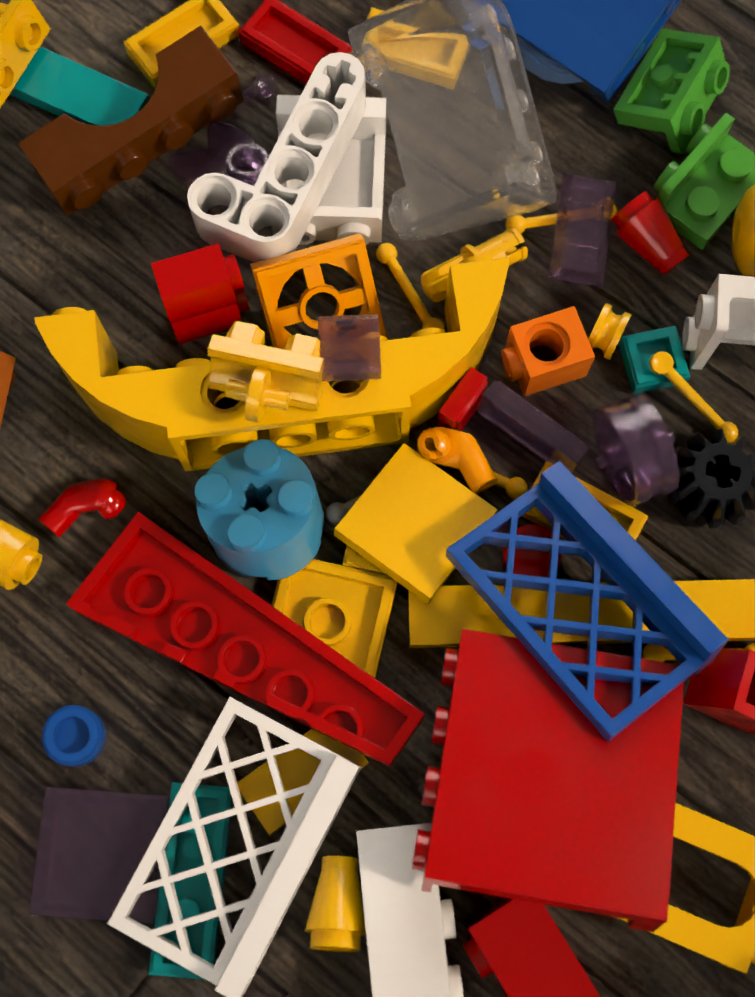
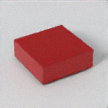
M470 367L439 410L436 427L462 431L485 398L488 377Z

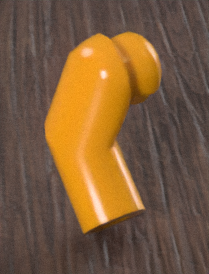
M445 427L429 428L420 434L417 442L419 453L434 464L460 470L468 487L475 494L489 489L497 482V477L478 442L471 434Z

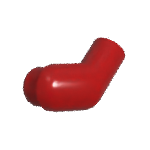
M107 478L76 482L69 485L38 520L60 538L84 512L97 510L106 519L116 517L125 507L126 497L116 489L117 484Z

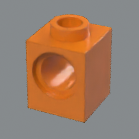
M575 306L510 326L505 349H501V359L506 375L511 382L518 380L524 397L586 377L595 358ZM536 346L548 347L556 354L557 359L541 361L531 353L530 349Z

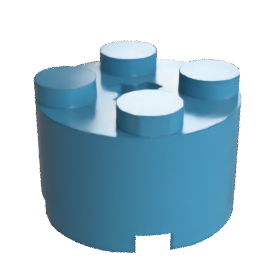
M255 440L248 446L223 456L197 481L195 496L197 498L196 508L199 521L220 561L237 576L248 579V576L266 577L268 581L281 580L302 570L317 554L325 525L324 511L312 474L305 463L295 454L277 447L270 440Z

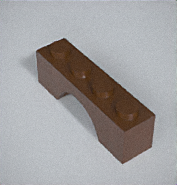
M201 25L156 54L158 64L156 89L145 107L131 118L112 125L96 126L79 122L66 114H62L18 143L34 170L67 217L78 209L91 207L99 201L104 192L123 180L137 177L146 169L150 162L169 150H177L189 142L193 134L213 121H221L235 111L237 105L245 101L237 72Z

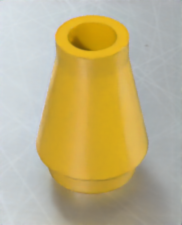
M349 856L322 857L321 873L305 927V932L311 933V949L333 952L360 951L361 936L366 935V926L358 875L359 859Z

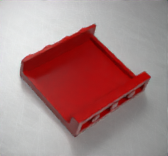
M462 629L458 650L446 648L441 685L452 686L449 708L437 706L431 743L443 745L440 768L428 766L422 805L434 807L430 831L418 829L412 869L424 871L421 891L431 892L433 885L628 919V928L655 932L668 919L684 682L608 742L518 638ZM552 644L551 650L561 662L586 665L587 649ZM596 651V666L631 670V657ZM641 658V672L668 675L679 666V664ZM575 677L585 688V678ZM595 679L594 699L613 719L629 706L630 683ZM640 685V697L653 686Z

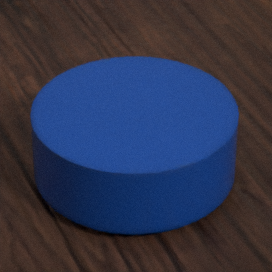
M68 705L57 709L48 717L42 730V744L46 754L56 763L69 767H81L94 761L102 752L106 742V729L101 718L92 710L79 705Z

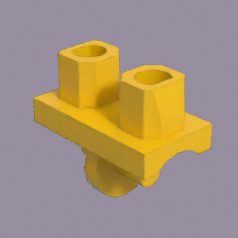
M235 321L225 337L213 334L208 346V356L211 359L209 387L225 391L227 398L246 401V420L259 423L262 420L266 406L287 410L289 406L317 412L321 399L324 359L320 358V341L318 338L296 333L294 336L288 337L285 349L283 350L265 346V332L258 325Z

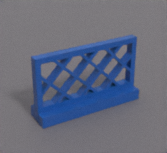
M560 461L541 473L539 483L446 550L447 559L608 742L693 674L697 675L711 664L729 640ZM536 506L552 524L551 539L516 535L518 518ZM509 525V534L499 533ZM561 533L567 541L559 540V534ZM482 544L507 547L505 573L480 570L468 554ZM515 548L550 552L548 578L513 574ZM558 553L582 556L592 567L591 583L556 579ZM600 577H601L608 585L600 584ZM494 585L504 586L503 595ZM512 587L547 591L545 618L520 615L510 604ZM555 592L590 596L589 623L554 619ZM599 598L623 600L633 611L632 629L598 625ZM642 622L650 631L642 630ZM534 630L544 631V639L542 640ZM553 632L588 637L586 665L561 662L551 650ZM597 638L632 642L631 670L596 666ZM642 643L665 646L681 665L668 675L641 672ZM575 677L585 678V688ZM595 679L630 683L629 706L613 719L594 699ZM640 685L653 686L640 697Z

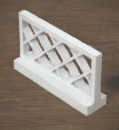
M229 697L107 924L216 985L215 991L223 996L242 997L249 987L347 797L361 766ZM236 715L258 726L264 752L231 762L225 736ZM268 732L290 744L273 749ZM299 748L321 760L308 785L285 792L275 758L276 755ZM219 750L223 765L208 769L216 752ZM267 759L277 795L243 805L234 769ZM225 772L235 808L202 818L195 792L202 779ZM304 793L292 816L287 798ZM279 801L286 829L280 841L256 848L246 811ZM188 806L192 822L177 826ZM237 815L247 851L213 861L204 825ZM194 828L204 865L171 875L165 847L172 835ZM274 850L262 872L258 855ZM249 858L256 887L250 898L226 905L216 869ZM158 863L161 879L147 883ZM206 872L216 909L183 919L174 882ZM164 886L173 923L150 929L129 917L142 892ZM244 908L234 929H232L228 913ZM219 916L226 944L214 965L192 952L186 927ZM176 930L179 945L162 936V934Z

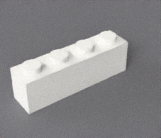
M431 823L356 831L372 997H463L459 965H447L445 939L456 938L452 899L440 900L438 885H433L431 892L421 891L424 871L412 869L418 829L430 831Z

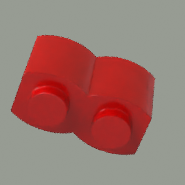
M219 243L151 263L165 311L179 345L227 331L235 321L242 322L241 312L250 310L235 254L223 256Z

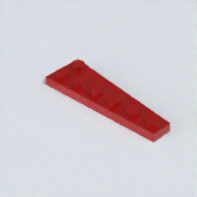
M137 512L66 603L67 606L78 614L390 768L426 718L425 713L140 512Z

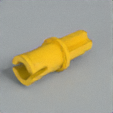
M510 227L503 233L475 247L470 244L461 247L459 255L429 269L421 275V286L424 293L431 302L437 303L445 299L450 265L459 264L460 261L470 256L487 255L492 259L509 257V266L527 259V246L519 249L515 247L525 242L522 235L516 228Z

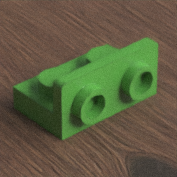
M662 28L613 109L618 124L665 133L671 152L682 154L692 137L704 125L708 109L715 97L725 90L729 80L730 67L728 62L725 61L720 37Z
M725 113L713 128L705 123L697 131L686 148L689 156L681 165L672 161L661 173L653 187L659 192L657 199H660L676 232L701 250L706 247L733 215L746 190L755 184V153L728 134L735 120L728 113Z

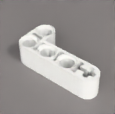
M338 52L331 53L319 61L254 186L220 173L204 174L192 183L187 194L188 205L196 230L204 241L211 245L219 243L221 249L254 263L296 251L365 112V72L363 65L356 57L348 53ZM332 97L335 99V106L332 104ZM315 133H322L327 135L323 139L312 140L307 138L308 136ZM292 179L304 181L302 185L294 188L282 186L283 183ZM214 206H228L227 210L221 214H206ZM267 226H276L281 229L273 236L264 237L257 234L260 229Z

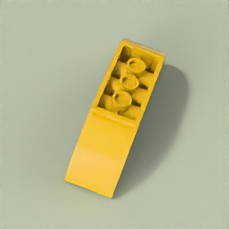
M475 255L463 259L459 264L450 265L444 308L447 333L441 328H426L414 332L411 337L387 340L384 336L370 335L355 340L352 345L331 348L326 344L320 343V358L324 359L321 399L317 412L289 406L287 410L266 406L262 420L259 423L245 419L246 401L227 398L225 391L209 387L211 361L208 359H186L177 363L175 368L152 370L146 366H130L119 370L117 352L95 310L86 311L78 307H65L54 311L50 316L34 317L50 353L76 392L100 420L120 436L152 453L179 460L185 472L210 469L223 456L260 439L270 440L277 447L288 450L297 457L408 443L409 431L438 414L470 367L476 370L479 368L493 337L509 267V257L492 259L487 255Z

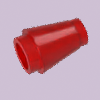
M644 191L630 201L611 219L619 229L615 234L649 264L657 268L662 276L689 256L660 199L653 200L647 191Z

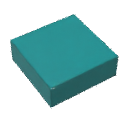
M676 325L621 337L618 344L632 394L674 386L664 374L657 375L651 372L648 365L649 359L657 352L664 351L669 353L673 358V368L686 382L689 380L690 373Z

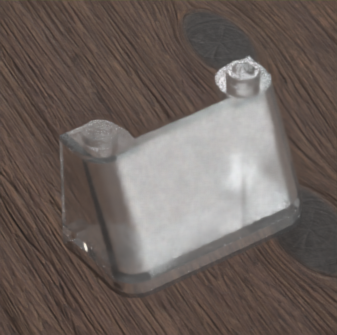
M405 0L347 30L352 47L350 54L356 57L363 65L365 82L367 81L373 88L382 91L383 98H386V111L406 186L393 193L392 204L388 209L390 222L394 230L399 234L400 239L418 242L534 212L556 202V184L511 17L501 0Z

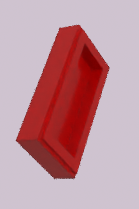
M264 0L238 31L240 43L307 84L316 65L323 57L338 52L354 56V47L279 0Z

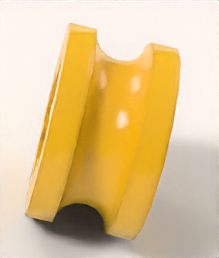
M605 303L588 338L592 349L600 348L604 353L603 357L610 360L632 314L624 312L622 315H617L612 311V305Z

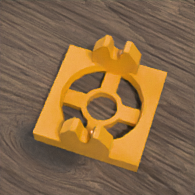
M360 233L250 264L262 314L274 348L284 350L288 337L293 336L284 328L285 326L303 321L310 328L318 330L321 343L328 345L329 348L352 345L355 340L370 335H380L387 338L365 241ZM328 263L343 268L354 278L356 285L352 288L338 291L333 286L325 284L320 264ZM302 269L307 289L301 294L298 303L278 308V299L283 285L295 272ZM321 292L332 294L337 300V308L330 318L324 321H316L307 316L306 304L313 295ZM361 306L355 324L344 335L338 337L335 325L342 319L344 310Z

